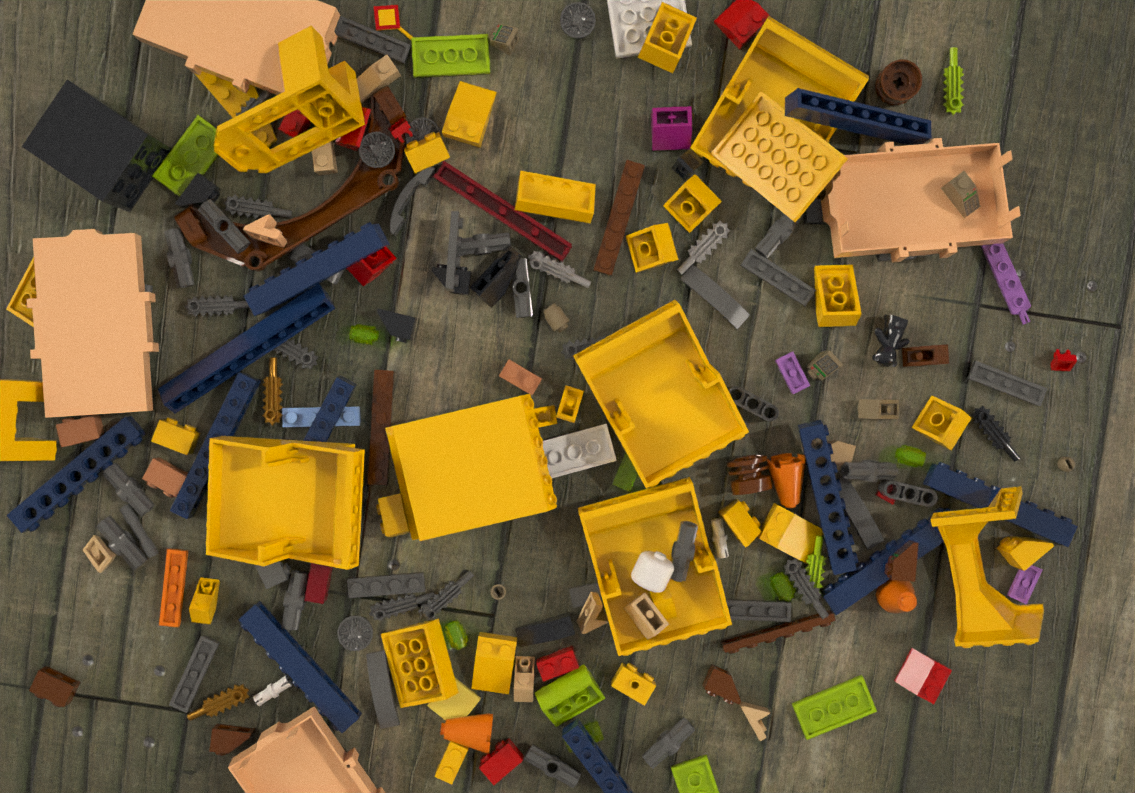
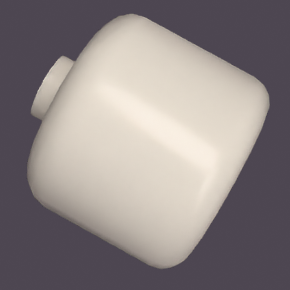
M644 551L638 557L631 572V578L640 587L651 592L661 593L665 590L674 572V566L666 558L665 554L658 551Z

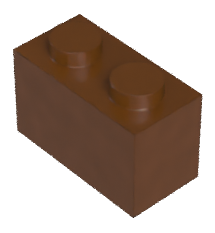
M45 666L38 670L29 691L34 693V696L37 698L51 701L54 706L65 707L72 702L81 682Z

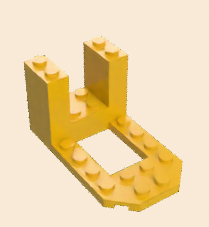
M312 25L278 43L285 92L217 126L213 145L214 152L237 171L247 172L248 169L258 170V173H268L365 125L355 71L346 61L328 69L323 37ZM297 109L316 126L272 149H269L251 133Z
M0 379V461L55 460L57 452L56 441L39 438H15L16 415L18 413L17 401L44 402L43 381Z

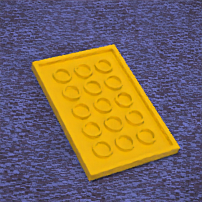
M761 91L711 153L794 222L800 218L848 160L846 156L798 119L785 116V109Z

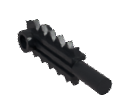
M983 405L979 409L975 408V412L971 414L974 418L973 423H979L978 429H983V434H988L987 440H993L992 446H995L997 450L1000 448L1004 449L1014 462L1019 460L1020 456L1009 444L1012 437L1008 436L1009 432H1003L1004 426H999L1000 421H994L995 415L989 414L990 409H985Z

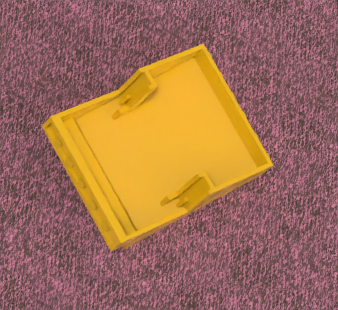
M768 16L690 148L699 157L702 158L704 156L709 159L710 164L713 166L724 168L728 175L739 177L711 153L760 91L783 109H785V97L797 88L854 102L869 80V76ZM798 119L827 143H829L830 138L837 129ZM742 179V182H743L745 185L751 187L748 183H746V182Z
M676 300L667 303L573 355L580 371L646 489L658 485L665 478L673 477L683 468L691 467L697 460L709 457L712 452L725 448L728 443L742 439L749 432L720 373L709 363L680 304Z
M530 394L385 428L412 540L419 539V541L543 513L557 508V498L553 492L552 478L549 475L547 466L548 460L544 454L543 440L540 437L539 423L535 416L534 402Z
M232 436L210 438L206 555L259 566H267L287 558L345 570L359 566L365 449L355 448V444Z
M690 477L578 508L618 656H628L639 650L646 651L657 645H667L675 640H686L693 635H704L711 630H722L732 625L717 563L708 545L696 493ZM681 521L693 522L698 525V530L694 542L695 554L693 561L689 564L686 581L677 582L670 579L668 582L677 617L667 619L666 621L669 625L656 636L647 640L624 610L628 604L643 593H646L652 601L650 592L632 580L631 572L639 555L644 551L661 552L672 562V547L674 541H677Z

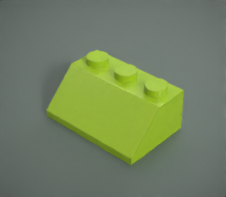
M584 664L535 692L543 713L556 727L605 699L591 672Z

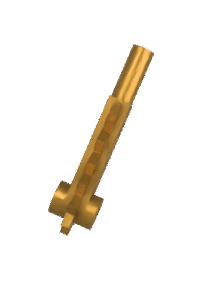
M269 358V377L263 379L265 382L263 386L266 387V390L262 392L266 395L263 399L266 405L262 407L266 412L262 416L266 418L265 423L270 422L272 426L276 422L280 423V418L283 416L280 413V410L283 408L280 405V402L283 401L280 397L283 393L280 387L284 384L281 383L282 379L277 377V358Z
M235 684L234 689L228 687L227 693L221 691L220 696L214 694L213 699L208 697L207 700H203V707L188 713L187 718L189 721H192L204 714L212 718L213 715L218 716L219 711L224 713L225 708L231 710L232 705L237 707L239 702L244 704L245 699L249 698V689L244 687V684L240 686Z

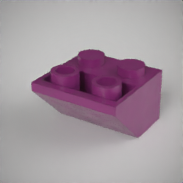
M691 106L652 108V151L690 149L692 137Z

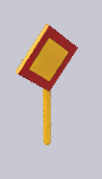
M398 5L373 6L376 31L398 29L411 40L413 36L400 27Z

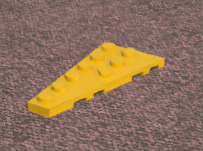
M203 71L201 75L195 74L232 118L236 117V113L242 112L241 107L247 106L246 101H249L250 97L257 99L259 96L255 86L250 85L246 94L237 90L231 82ZM271 123L251 132L268 148L277 141Z

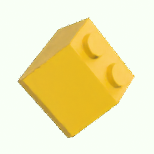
M694 174L663 206L690 233L722 201Z
M668 223L653 225L626 236L636 273L678 260Z
M931 396L912 428L933 442L952 450L970 422L971 417L962 409Z
M735 499L718 513L739 542L746 548L762 532L759 529L761 524L755 516L751 518L747 512L750 509L744 501L740 502L738 499Z
M1008 536L1000 541V545L996 549L1011 566L1025 571L1052 549L1054 545L1038 538Z

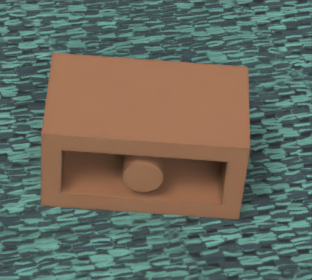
M511 360L507 361L499 375L532 396L542 381V378Z
M80 415L81 419L74 420V417L62 419V423L56 425L61 447L99 439L105 434L101 416Z
M158 457L152 459L142 479L147 481L146 484L155 489L160 488L164 490L163 493L174 498L177 497L188 473Z

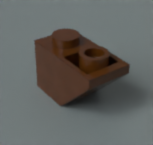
M711 664L702 684L706 690L705 692L713 697H716V695L721 696L723 701L731 705L734 703L740 705L741 700L729 671Z

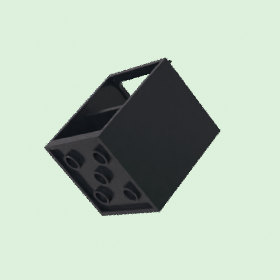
M68 79L22 145L24 149L102 202L131 212L154 178L152 175L172 150V148Z

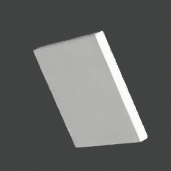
M607 0L616 59L639 55L662 2L687 13L685 0ZM689 36L685 48L692 46L691 36Z

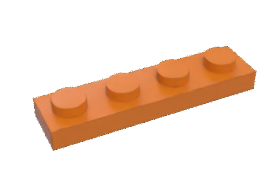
M167 549L159 619L160 626L179 627L181 624L189 550Z

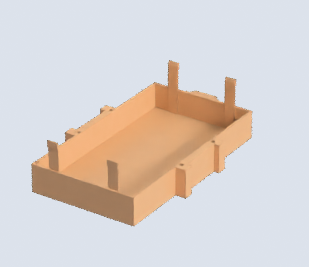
M146 0L133 35L140 42L186 59L185 66L195 74L201 75L203 71L231 82L237 90L246 94L249 86L252 85L279 95L285 92L278 43L312 25L323 37L328 65L332 54L329 49V43L331 41L335 46L338 36L334 30L340 14L336 7L318 0Z
M934 138L928 144L894 146V142H885L877 150V153L844 155L848 160L825 186L826 195L821 201L823 221L830 226L834 258L891 253L892 263L901 262L909 256L939 254V258H948L957 253V247L1002 244L1013 238L1010 221L1021 216L1019 206L1011 211L1008 208L1003 166L1012 161L1011 150L1001 156L999 143L943 147L942 138ZM963 171L967 173L976 185L981 206L966 218L961 215L941 189Z
M85 229L72 230L65 237L33 238L37 298L27 299V308L33 310L35 349L30 350L31 359H41L45 418L153 411L149 352H159V343L153 342L151 303H155L156 299L154 293L145 292L141 236L136 233L103 235L98 230Z
M312 707L288 723L278 722L263 731L257 743L233 757L228 766V769L245 793H385L382 787L378 789L375 787L358 762L359 753L356 749L353 748L348 752L343 749L315 707Z

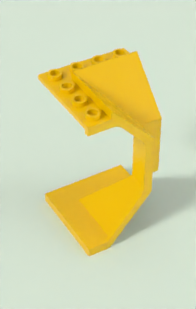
M1021 486L1001 488L991 504L986 508L936 512L931 517L932 527H938L944 540L950 562L956 594L957 632L954 638L956 647L971 648L976 645L991 647L994 644L1011 646L1015 643L1031 645L1039 642L1044 614L1043 604L1016 605L988 584L985 578L978 535L988 521L1016 519L1023 494Z

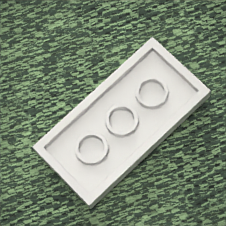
M607 424L543 441V450L548 460L547 466L551 478L617 461Z

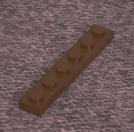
M626 160L593 271L612 276L645 167L643 164Z
M374 370L368 484L388 485L390 446L385 428L391 427L394 388V371Z
M827 610L826 612L829 616L823 620L817 613L721 641V645L725 653L733 654L743 647L748 649L758 646L757 643L764 641L765 643H771L781 636L784 638L792 637L795 635V632H809L813 630L812 627L819 625L820 627L829 626L836 619L834 613Z

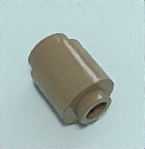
M554 303L543 311L544 318L554 332L558 330L561 333L569 327L567 323L570 320L560 306Z

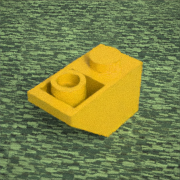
M200 577L189 607L191 622L211 625L217 606L219 580Z

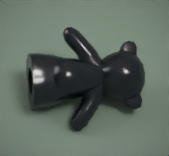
M885 314L883 318L885 320V328L883 330L878 327L874 329L875 335L882 346L876 350L872 359L881 366L896 367L897 354L895 350L905 347L910 342L907 338L901 339L908 325V320Z

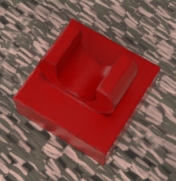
M404 117L388 128L394 138H398L401 143H404L403 133H408L410 137L413 136L409 130L411 127Z
M1057 349L1053 354L1054 359L1050 363V367L1054 371H1071L1077 362L1076 355H1071L1070 350L1060 354V350Z

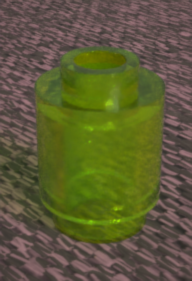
M363 324L351 326L349 339L354 341V343L373 345L374 342L378 341L379 331L376 330L375 326Z
M902 445L897 448L895 458L900 464L922 467L925 462L926 453L919 448Z
M779 572L769 579L770 585L780 601L784 600L787 602L795 597L796 589L793 587L788 576L784 575L783 572Z
M459 620L446 624L445 634L451 648L460 650L466 647L469 639L463 624Z

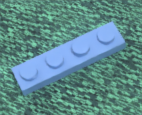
M321 407L282 408L283 427H311ZM345 407L336 426H360V407Z

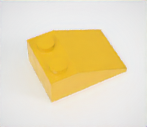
M662 2L638 58L673 73L697 18Z
M460 81L446 116L442 130L443 136L481 148L497 92Z
M853 265L815 266V308L818 327L856 326L862 313Z
M774 503L760 528L762 532L757 537L807 564V555H811L814 551L816 535L822 536L823 532L818 526Z
M485 632L479 633L471 689L509 694L517 637Z

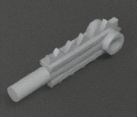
M721 221L717 224L712 223L713 229H707L708 235L702 234V240H696L697 246L691 245V249L687 250L690 256L677 270L683 274L695 261L702 263V260H706L705 254L711 255V249H717L716 243L722 244V238H728L727 233L731 231L727 228L728 223L723 224Z
M534 251L532 255H528L530 259L528 263L532 268L540 269L541 272L545 271L547 275L552 274L554 279L560 278L561 282L570 283V281L589 288L591 281L575 274L574 268H570V265L565 266L563 262H557L556 258L552 260L549 255L545 256L540 251Z

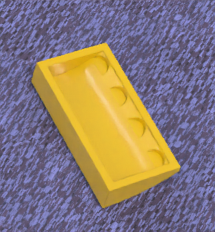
M520 171L515 210L591 223L594 215L596 184Z

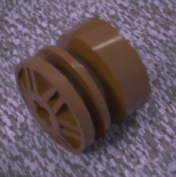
M899 59L891 62L879 73L876 79L875 90L877 96L882 102L891 106H899L906 103L919 92L922 86L921 71L915 63L909 60ZM895 81H898V88H895V84H893Z
M744 455L727 462V467L737 468L728 471L729 475H738V479L730 482L733 495L757 493L772 488L770 475L761 474V471L769 468L768 465H759V463L767 461L766 455Z

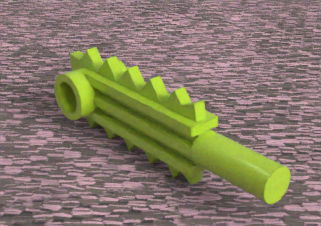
M952 47L950 48V66L944 68L945 73L943 74L947 78L943 82L947 86L943 89L947 93L943 97L947 101L943 106L946 108V112L954 115L956 112L961 113V107L964 106L961 102L964 97L960 94L964 91L960 87L964 83L960 79L964 74L962 73L963 69L958 66V48Z
M816 535L814 553L807 555L808 559L806 562L809 566L805 567L808 572L805 575H811L810 582H815L814 588L820 589L823 587L820 581L824 580L821 574L825 572L822 567L826 565L824 561L827 558L821 555L824 536Z

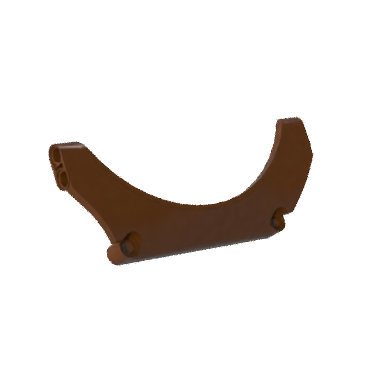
M388 85L371 95L369 133H385L392 139L395 145L393 160L383 168H373L365 164L360 157L350 177L328 200L301 216L277 222L275 229L281 231L283 237L287 240L284 248L250 238L243 230L248 224L233 222L251 242L246 250L237 254L227 241L215 231L214 227L197 208L190 206L175 215L174 218L193 247L243 267L247 266L253 271H263L270 263L386 192L395 190L398 187L399 180L396 174L401 172L406 137L405 133H403L404 143H401L398 138H394L388 128L402 117L407 121V116ZM392 176L394 178L393 183L385 185V178ZM228 222L221 224V231L228 229ZM258 257L260 263L257 267H253L252 261Z

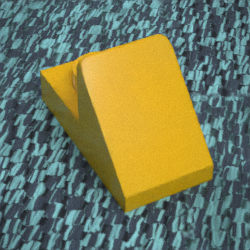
M565 386L556 417L575 423L584 391Z

